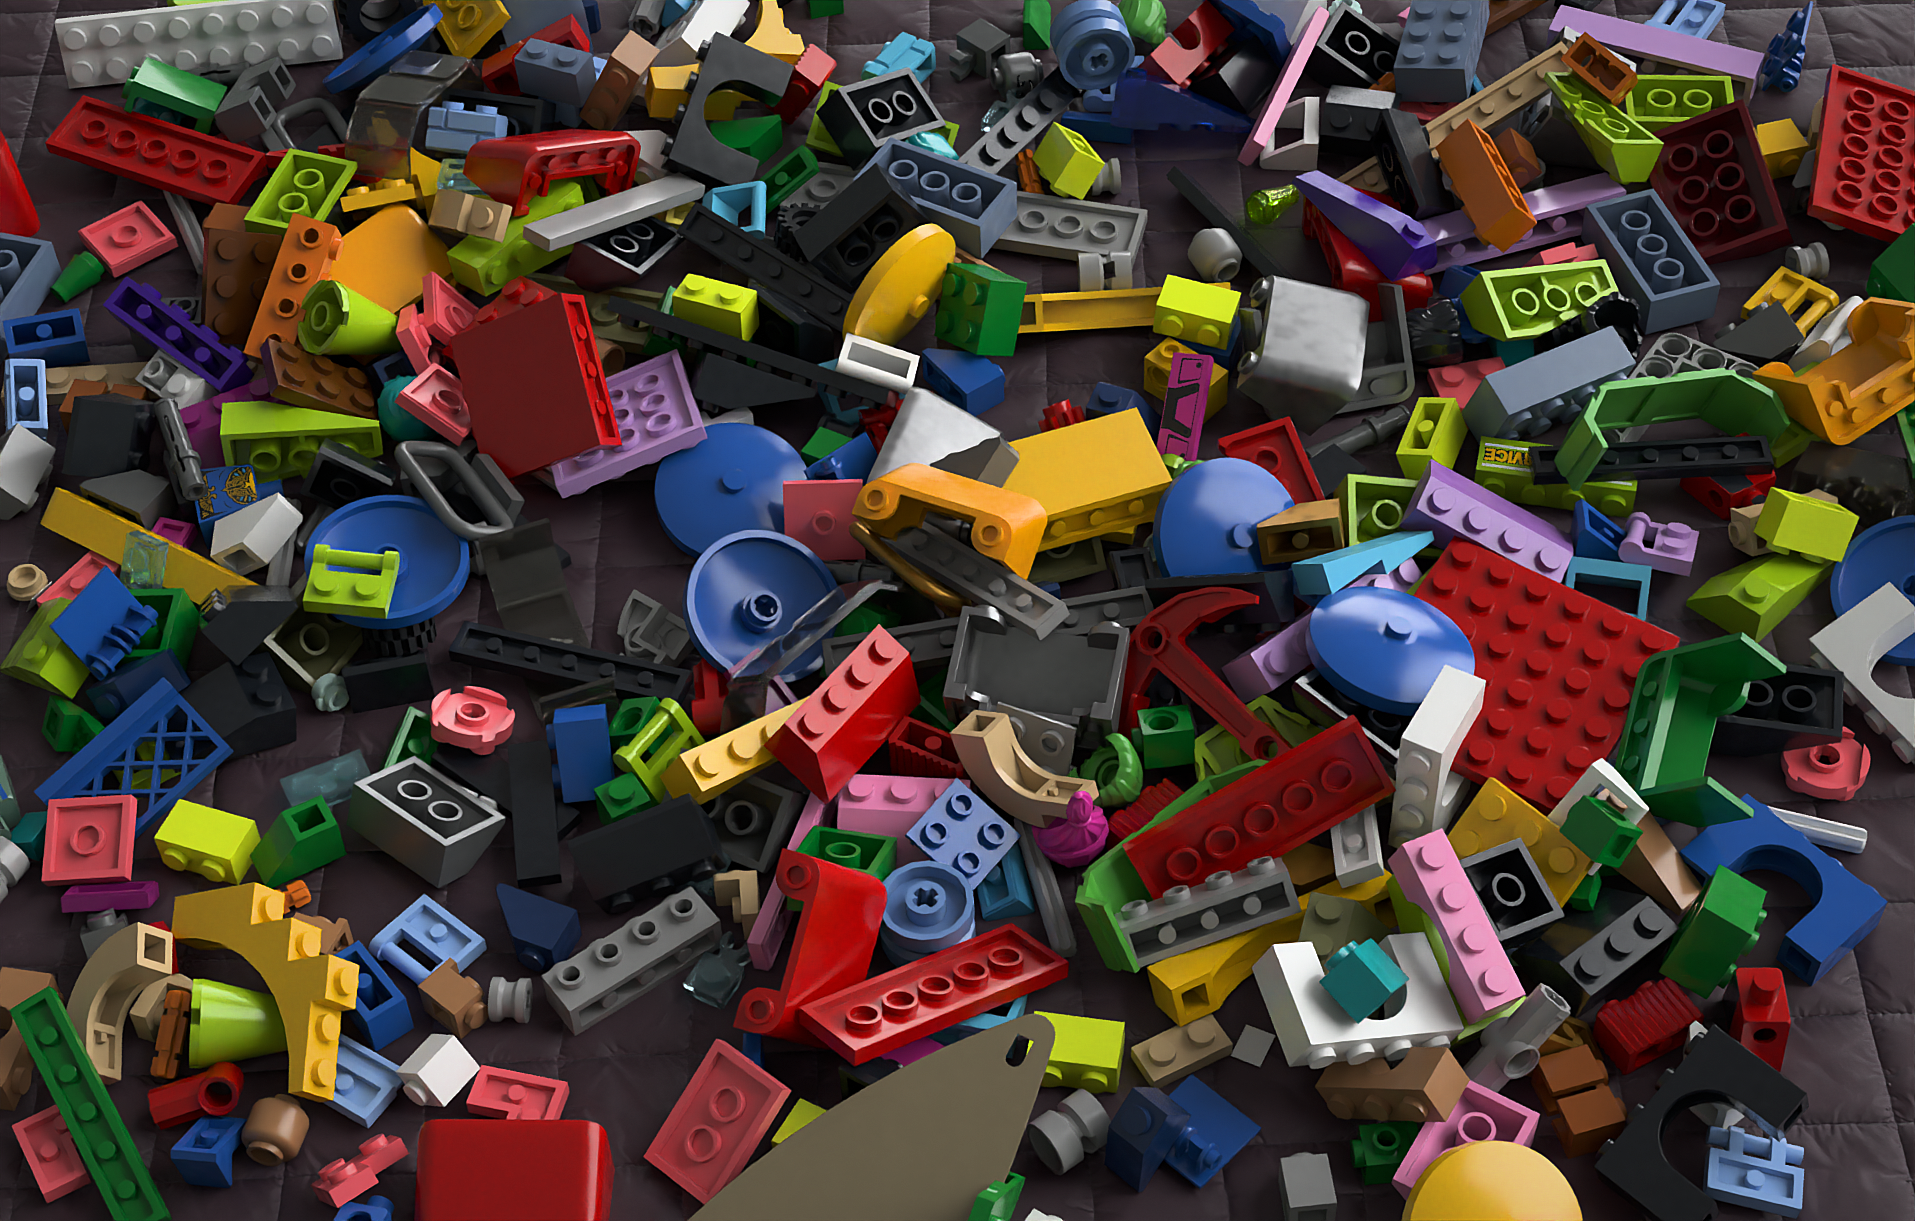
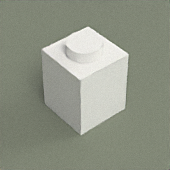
M431 1034L399 1067L396 1074L405 1083L403 1090L413 1102L420 1106L445 1107L476 1074L480 1067L454 1035Z

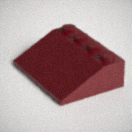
M1743 99L1651 133L1664 143L1649 175L1652 187L1707 265L1759 256L1794 243L1754 124Z

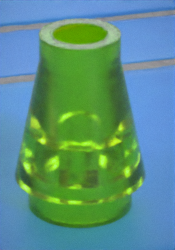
M1292 184L1255 190L1246 201L1247 215L1256 224L1268 225L1291 206L1299 202V192Z

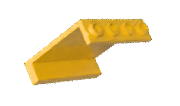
M1136 407L1008 442L1019 453L1020 460L1002 489L1029 496L1037 500L1045 509L1047 524L1037 550L1038 553L1154 521L1157 506L1165 490L1171 484L1172 479Z

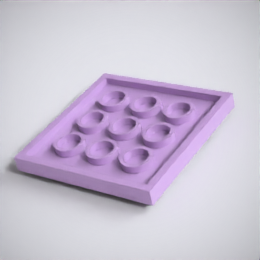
M677 349L605 378L622 446L611 450H594L551 466L555 484L562 499L573 494L584 493L590 487L606 480L620 478L626 472L642 465L656 463L662 457L681 449L692 448L700 441L708 438L695 397L692 395L683 361Z

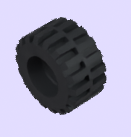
M335 0L340 24L343 25L344 31L348 35L352 34L353 39L358 42L364 39L365 44L424 5L423 0H384L377 3L367 2L368 0Z

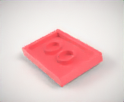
M716 1039L643 1157L705 1205L741 1174L792 1090L726 1041Z

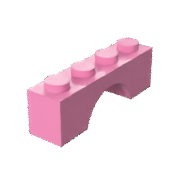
M1441 828L1402 844L1389 858L1388 863L1407 901L1417 904L1428 914L1441 936L1449 961V986L1468 1024H1474L1509 1009L1526 993L1443 829Z

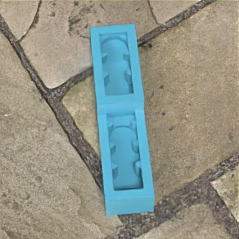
M1400 531L1291 564L1300 595L1334 594L1359 575L1388 574L1435 539L1432 531Z

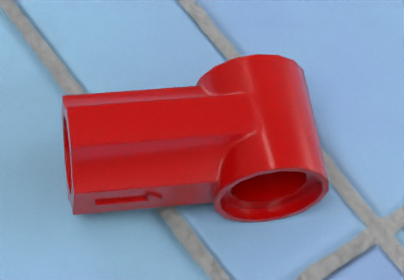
M702 658L701 662L693 666L695 699H692L691 703L694 726L701 736L731 732L738 728L734 695L731 694V684L723 674Z
M226 1061L217 1062L210 1066L206 1072L150 1089L148 1099L150 1112L155 1124L162 1130L202 1117L203 1115L212 1114L219 1116L231 1112L237 1105L245 1083L244 1074L233 1063ZM218 1081L224 1082L231 1088L232 1093L219 1095L212 1090L210 1084Z

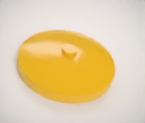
M925 224L913 229L895 242L875 263L857 289L844 319L843 341L847 332L884 345L887 344L890 347H893L902 340L924 317L941 292L948 262H954L956 248L954 238L936 224Z
M1481 1140L1465 1143L1450 1149L1435 1159L1423 1171L1408 1196L1401 1221H1583L1571 1186L1562 1173L1548 1159L1520 1144L1506 1141Z

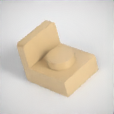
M733 870L727 873L714 874L713 884L717 905H732L734 923H742L744 938L748 940L761 910L757 871Z
M176 973L144 988L129 1012L139 1038L155 1042L158 1037L162 1015H167V1010L164 1009L166 993L171 990H181L192 994L193 981L190 978Z

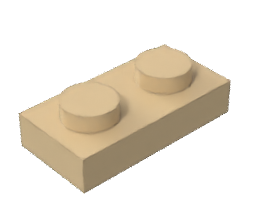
M1210 1013L1182 1027L1177 1025L1131 1047V1058L1151 1088L1159 1089L1232 1054L1233 1043Z

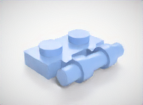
M1709 1125L1706 1134V1144L1723 1147V1150L1710 1147L1705 1156L1703 1192L1715 1200L1797 1219L1802 1210L1804 1169L1785 1165V1162L1801 1165L1804 1148L1787 1144L1786 1138H1782L1778 1142L1772 1136L1766 1139L1745 1134L1744 1128L1729 1125L1727 1129ZM1743 1152L1765 1157V1160L1743 1155Z

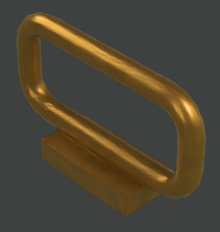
M854 521L849 525L850 535L911 587L929 599L946 615L952 618L960 617L962 606L972 607L969 598L907 562L863 523Z

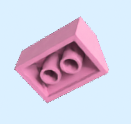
M854 774L840 790L837 829L896 837V869L911 862L928 861L930 858L915 845L912 846L910 844L911 841L905 835L955 779ZM959 779L971 790V780Z
M1470 1080L1446 1122H1425L1394 1175L1392 1185L1407 1201L1414 1184L1423 1171L1443 1153L1465 1143L1494 1140L1516 1143L1530 1148L1540 1114Z

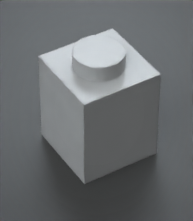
M1301 1152L1287 1158H1280L1278 1184L1285 1221H1335L1337 1200L1327 1153L1313 1155Z

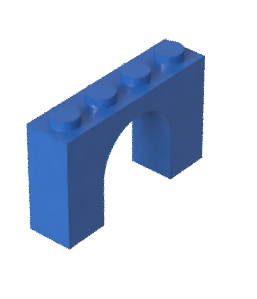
M1746 793L1740 800L1754 809L1753 818L1708 826L1685 846L1679 854L1702 888L1718 864L1738 875L1749 870L1769 869L1781 872L1797 881L1810 897L1813 910L1785 934L1776 959L1812 987L1878 926L1888 901L1881 897L1872 886L1864 884L1847 871L1837 859L1829 857L1812 844L1802 832L1794 830L1777 817L1768 806L1759 803Z

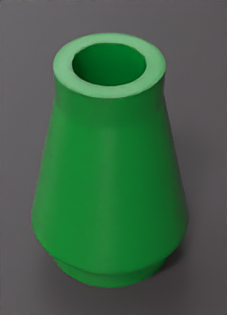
M83 251L80 255L75 254L56 282L49 289L60 302L66 304L71 298L101 282V276L105 273V270L93 255Z

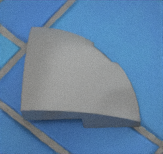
M635 589L632 591L620 616L617 632L624 639L626 656L677 667L695 647L686 629L685 621L669 612L662 604Z

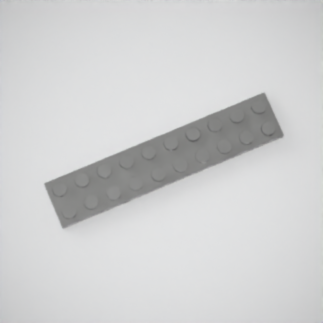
M817 162L820 172L780 204V211H782L784 206L790 208V204L794 203L801 207L802 203H808V207H814V204L820 205V210L823 209L853 183V179L863 168L853 171L850 166ZM1017 191V216L991 248L1077 261L1078 253L1099 252L1101 257H1106L1109 251L1130 250L1133 269L1148 221V210Z

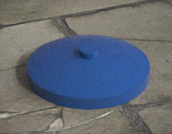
M430 3L418 9L349 56L332 70L322 83L330 94H336L365 85L386 73L390 77L395 76L408 66L405 60L430 36L443 17V13L436 3Z
M729 422L705 426L707 439L700 441L692 448L681 449L664 456L655 480L654 502L657 517L663 530L672 542L697 560L714 542L732 533L746 530H766L785 535L783 481L808 480L803 471L807 468L804 461L789 443L769 430L750 424Z
M1212 459L1186 469L1167 487L1160 499L1154 517L1153 548L1163 578L1288 570L1295 561L1262 564L1257 534V524L1295 505L1287 490L1267 470L1242 459Z
M404 495L367 497L337 509L315 529L307 543L304 557L305 573L308 582L316 544L330 545V549L375 554H384L386 550L399 552V570L387 619L331 614L346 623L370 629L407 627L421 623L439 614L461 593L470 570L467 539L451 532L442 523L426 500ZM330 565L328 567V571L381 576L382 570Z
M1915 515L1901 516L1880 522L1863 531L1848 544L1842 562H1836L1831 577V601L1836 619L1888 582L1915 606ZM1915 632L1886 652L1879 660L1896 665L1915 666Z
M766 530L740 531L714 542L704 551L691 568L685 582L682 597L683 617L688 634L701 656L712 667L716 668L721 674H724L755 649L759 648L787 686L805 680L823 665L824 656L821 640L833 638L843 612L840 591L834 577L824 562L799 541L786 535Z
M1356 586L1338 590L1334 594L1324 597L1317 604L1306 628L1305 643L1308 655L1324 679L1347 697L1382 712L1414 716L1445 664L1474 675V653L1461 629L1447 615L1417 597L1397 590L1374 586Z

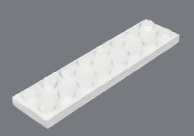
M228 0L56 19L54 23L69 89L126 83L127 79L131 77L134 67L141 68L146 57L181 70L210 67L211 63L217 62L220 66L249 62L251 67L277 56L280 57L284 65L343 59V49L334 0Z

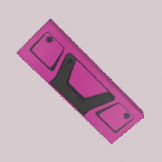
M1173 353L1156 447L1160 456L1171 453L1182 457L1185 461L1196 460L1214 363L1211 355Z

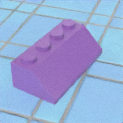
M1432 459L1427 463L1399 527L1407 531H1432L1435 540L1431 544L1442 550L1446 549L1454 536L1462 538L1561 583L1573 556L1572 536Z

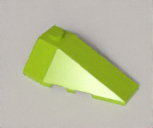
M1546 72L1543 79L1597 163L1610 173L1609 177L1613 181L1628 185L1630 182H1647L1664 143L1572 73Z

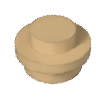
M22 564L12 569L9 573L7 590L12 598L19 601H29L48 585V579L46 574L37 566Z

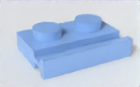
M340 1033L333 1101L323 1103L369 1129L397 1096L396 1091L402 1084L405 1085L396 1074L400 1066Z

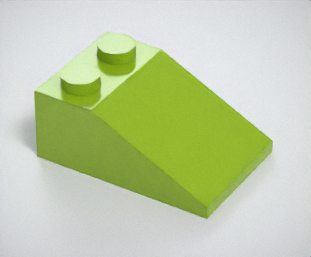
M59 597L42 603L1 664L0 671L3 674L64 697L74 698L90 671L49 627L72 600Z

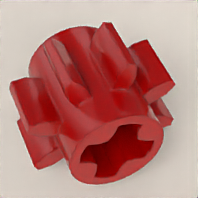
M1069 399L1042 409L1045 419L1038 421L1041 432L1045 433L1085 422L1086 418L1080 405L1072 408Z

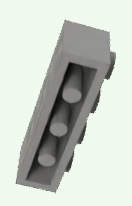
M1272 856L1260 857L1247 864L1248 868L1232 874L1230 871L1216 872L1209 875L1203 884L1188 888L1187 885L1176 886L1165 891L1163 898L1148 903L1145 900H1136L1124 905L1121 908V912L1114 914L1139 968L1302 912L1289 872L1281 857L1275 859Z
M691 886L678 894L670 895L660 905L641 916L630 919L622 928L605 938L593 941L587 949L567 961L555 964L547 973L543 974L542 981L547 1001L572 1033L577 1036L724 946L720 920Z

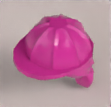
M1077 791L1069 799L1066 809L1067 819L1056 817L1047 828L1032 825V834L1041 852L1051 861L1064 865L1069 869L1088 865L1104 849L1105 840L1109 833L1103 809L1093 805L1092 797L1088 792Z

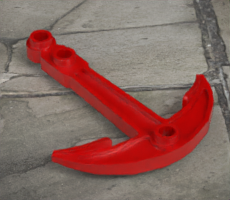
M1206 587L1178 594L1151 611L1130 635L1117 733L1125 736L1132 744L1131 728L1138 727L1137 710L1148 709L1150 698L1144 696L1160 670L1238 739L1240 748L1253 760L1271 761L1293 749L1294 747L1269 723L1260 721L1185 643L1186 636L1201 622L1213 623L1235 610L1258 605L1260 596L1234 588ZM1158 634H1161L1162 643L1156 648L1154 639ZM1272 743H1276L1278 751L1276 756L1271 758L1268 754V749Z

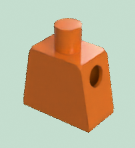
M1584 32L1561 57V61L1573 75L1616 107L1638 83L1636 72L1587 32ZM1591 55L1589 62L1584 67H1581L1582 61Z

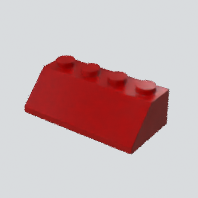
M878 624L763 745L825 805L832 800L885 742L905 715H909L921 702L910 653Z

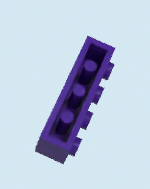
M126 276L103 304L118 322L155 349L162 351L204 379L219 394L248 384L255 375L246 364L250 359L232 345L227 349L218 343L220 337L203 324L199 328L189 321L191 316L175 303L170 307L160 300L163 296L146 282L140 286Z

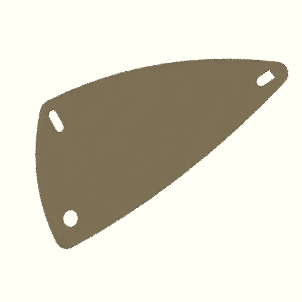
M1024 1015L957 1041L898 1069L829 1109L786 1138L719 1191L688 1221H968L977 1195L983 1190H987L995 1180L1005 1183L1036 1101L1054 1045V1026L1050 1020L1042 1015ZM1017 1034L1034 1041L1021 1065L1013 1067L1007 1064L1006 1055Z

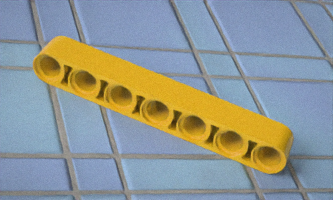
M55 488L40 522L46 528L165 588H184L190 600L197 604H200L215 588L221 592L228 585H259L82 496L62 488Z

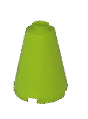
M318 281L309 289L303 299L301 309L307 311L304 322L298 321L297 329L300 343L308 352L316 355L395 354L402 348L395 334L399 317L338 281Z
M204 978L193 979L189 1068L201 1069L210 1067L217 1062H235L288 1050L285 1026L274 995Z

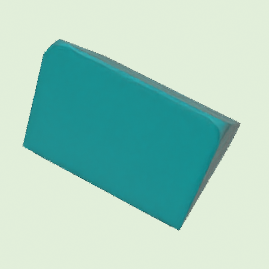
M1487 337L1493 357L1501 356L1505 366H1511L1534 357L1533 339L1503 342L1494 337Z
M48 811L26 813L11 832L12 837L10 841L17 845L28 858L39 861L44 855Z

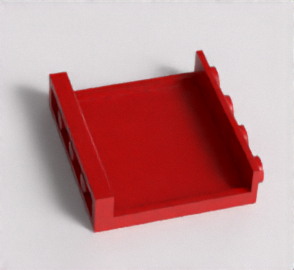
M560 293L450 337L453 348V360L458 368L463 387L462 396L468 407L472 422L471 430L477 442L479 454H489L512 485H515V479L594 450H611L622 446L583 295Z

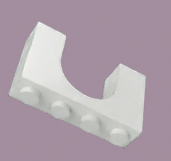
M1888 582L1809 639L1812 655L1809 661L1816 668L1843 671L1844 701L1850 706L1856 703L1865 713L1864 718L1872 730L1877 734L1884 732L1892 741V747L1900 759L1905 763L1912 761L1915 764V698L1907 699L1890 695L1879 688L1871 678V672L1876 662L1886 652L1915 632V606Z
M1445 664L1403 733L1400 742L1395 783L1396 792H1394L1388 845L1398 849L1406 842L1441 828L1445 832L1470 789L1471 780L1450 771V767L1463 739L1482 709L1486 680Z
M1425 932L1387 935L1378 944L1409 977V980L1384 1003V1020L1366 1018L1359 1024L1319 983L1325 975L1312 941L1273 944L1253 965L1252 970L1289 1067L1309 1065L1311 1069H1319L1333 1062L1348 1061L1350 1065H1357L1379 1057H1386L1389 1061H1395L1404 1058L1411 1047H1448L1449 1049L1451 1047L1450 1042L1464 1030V1027Z

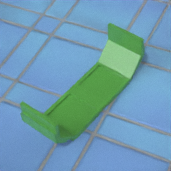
M1717 368L1677 373L1671 377L1660 379L1651 376L1610 381L1598 386L1570 427L1554 462L1561 475L1566 477L1572 490L1578 491L1608 449V445L1600 431L1700 418L1733 437L1747 432L1750 436L1766 435L1771 450L1790 425V421L1785 414V407L1777 392L1751 378L1739 376L1735 370Z
M1257 759L1230 768L1224 773L1215 776L1210 775L1205 780L1196 783L1156 814L1152 821L1139 831L1130 834L1090 865L1086 872L1082 874L1084 883L1078 886L1075 903L1108 969L1115 971L1123 969L1133 973L1140 970L1114 914L1121 912V908L1124 905L1136 900H1145L1146 903L1154 901L1122 844L1270 761Z

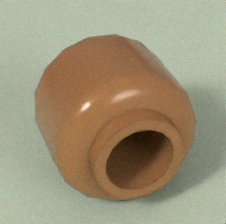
M277 1094L274 1098H262L253 1105L241 1133L242 1143L246 1147L250 1158L263 1165L279 1166L282 1162L291 1161L297 1156L309 1129V1118L300 1108L301 1105L298 1100L289 1095Z

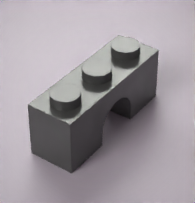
M279 56L245 69L215 112L214 117L218 129L227 136L231 143L236 144L267 131L277 116L272 106L286 101L296 87V83Z

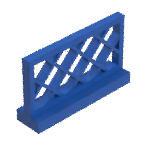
M162 677L34 792L47 806L50 799L130 794L135 798H149L148 811L140 818H136L135 841L234 751L176 689ZM182 708L188 715L186 732H167L168 720ZM196 724L203 732H195ZM194 740H212L218 748L205 760H192ZM156 741L154 761H134L135 751L138 746L143 742ZM165 741H185L183 760L163 761ZM153 769L151 789H131L133 770ZM162 769H182L181 781L175 787L160 789ZM111 770H124L122 790H102L103 778Z

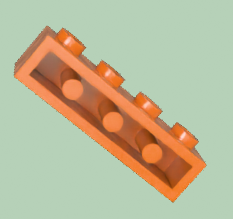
M1467 118L1435 147L1442 160L1439 163L1441 170L1452 179L1453 183L1450 187L1454 194L1464 202L1465 205L1462 207V211L1476 225L1473 232L1485 246L1488 247L1492 244L1504 253L1537 224L1490 135Z
M293 212L243 351L250 359L249 361L263 365L260 347L267 337L281 343H291L299 350L307 352L300 343L297 329L298 321L304 322L307 311L301 309V305L313 285L320 280H332V275L328 274L333 260H339L344 247V240L341 239L342 235L337 226Z

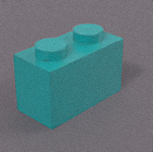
M1370 938L1361 945H1358L1353 940L1346 947H1342L1324 964L1329 973L1319 983L1359 1024L1409 980V977Z

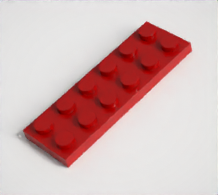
M85 95L80 98L45 142L49 153L211 206H215L216 203L237 205L267 164L266 156L263 152L135 111L128 113L124 111L123 107Z
M1353 714L1122 844L1153 900L1163 898V893L1173 887L1187 885L1188 888L1203 884L1209 875L1216 872L1230 871L1232 874L1248 868L1247 864L1254 859L1264 856H1272L1273 859L1278 858L1396 792V789L1358 719Z
M1011 922L799 1007V1023L848 1062L856 1066L1068 977L1069 962Z

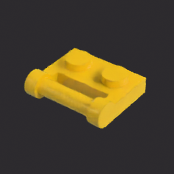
M1781 266L1743 305L1741 318L1748 320L1747 313L1765 301L1770 306L1777 300H1779L1790 316L1805 299L1814 302V304L1795 323L1805 337V341L1806 333L1825 313H1830L1838 306L1839 297L1833 290Z

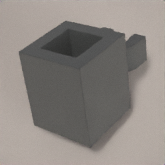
M982 18L963 28L956 34L957 50L949 54V60L957 64L954 68L950 69V75L961 81L973 70L984 78H989L991 69L996 67L998 58L1001 55L1010 54V35Z

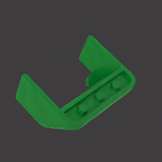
M1744 632L1651 655L1642 664L1637 675L1614 769L1648 806L1653 816L1696 828L1753 818L1754 809L1710 776L1703 777L1717 717L1729 715L1744 706L1752 681L1783 675L1786 673L1787 666Z

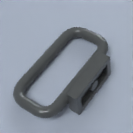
M323 98L305 99L281 109L276 113L277 116L269 129L259 134L265 155L269 151L297 149L284 129V125L305 114L322 112L343 144H357L359 141L335 105ZM350 179L345 189L360 183L361 180Z
M410 440L403 441L396 446L394 456L397 463L442 523L451 532L467 540L486 542L505 541L513 535L514 523L525 500L489 454L476 453L471 465H469L456 450L441 443ZM413 456L433 457L447 463L460 478L462 487L492 526L473 525L459 518Z

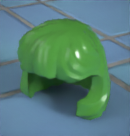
M1122 0L1117 7L1124 18L1130 36L1144 39L1145 42L1151 44L1153 51L1166 39L1167 16L1165 8L1159 0Z
M1112 733L1104 738L1112 744L1105 748L1099 745L1091 753L1090 759H1085L1084 763L1080 766V776H1078L1075 768L1066 775V777L1094 780L1099 796L1093 801V805L1105 809L1122 808L1136 801L1143 786V768L1134 747L1122 734Z

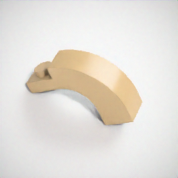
M437 189L428 226L445 234L463 239L471 235L503 243L512 207L504 203L474 197L462 192Z
M974 710L950 732L958 757L974 783L997 806L1023 822L1047 828L1056 817L1067 819V805L1075 792L1086 791L1091 795L1093 801L1099 796L1094 780L1055 775L1045 771L1030 760L1017 742L1008 714Z
M140 922L119 930L94 952L75 983L66 1011L103 1084L111 1085L121 1080L122 1033L125 1018L131 1004L148 985L172 975L173 933Z

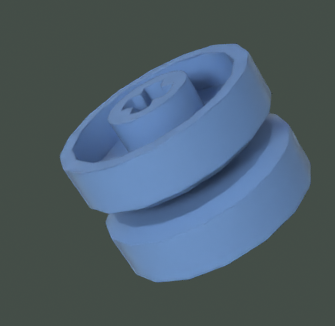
M1078 0L1066 6L1056 15L1050 27V42L1057 56L1060 71L1067 82L1076 88L1086 90L1102 89L1118 82L1129 72L1134 62L1135 48L1118 7L1107 0Z
M930 860L911 862L894 870L882 882L887 891V904L880 926L881 946L890 962L897 967L904 966L976 937L972 886L963 873L950 865Z

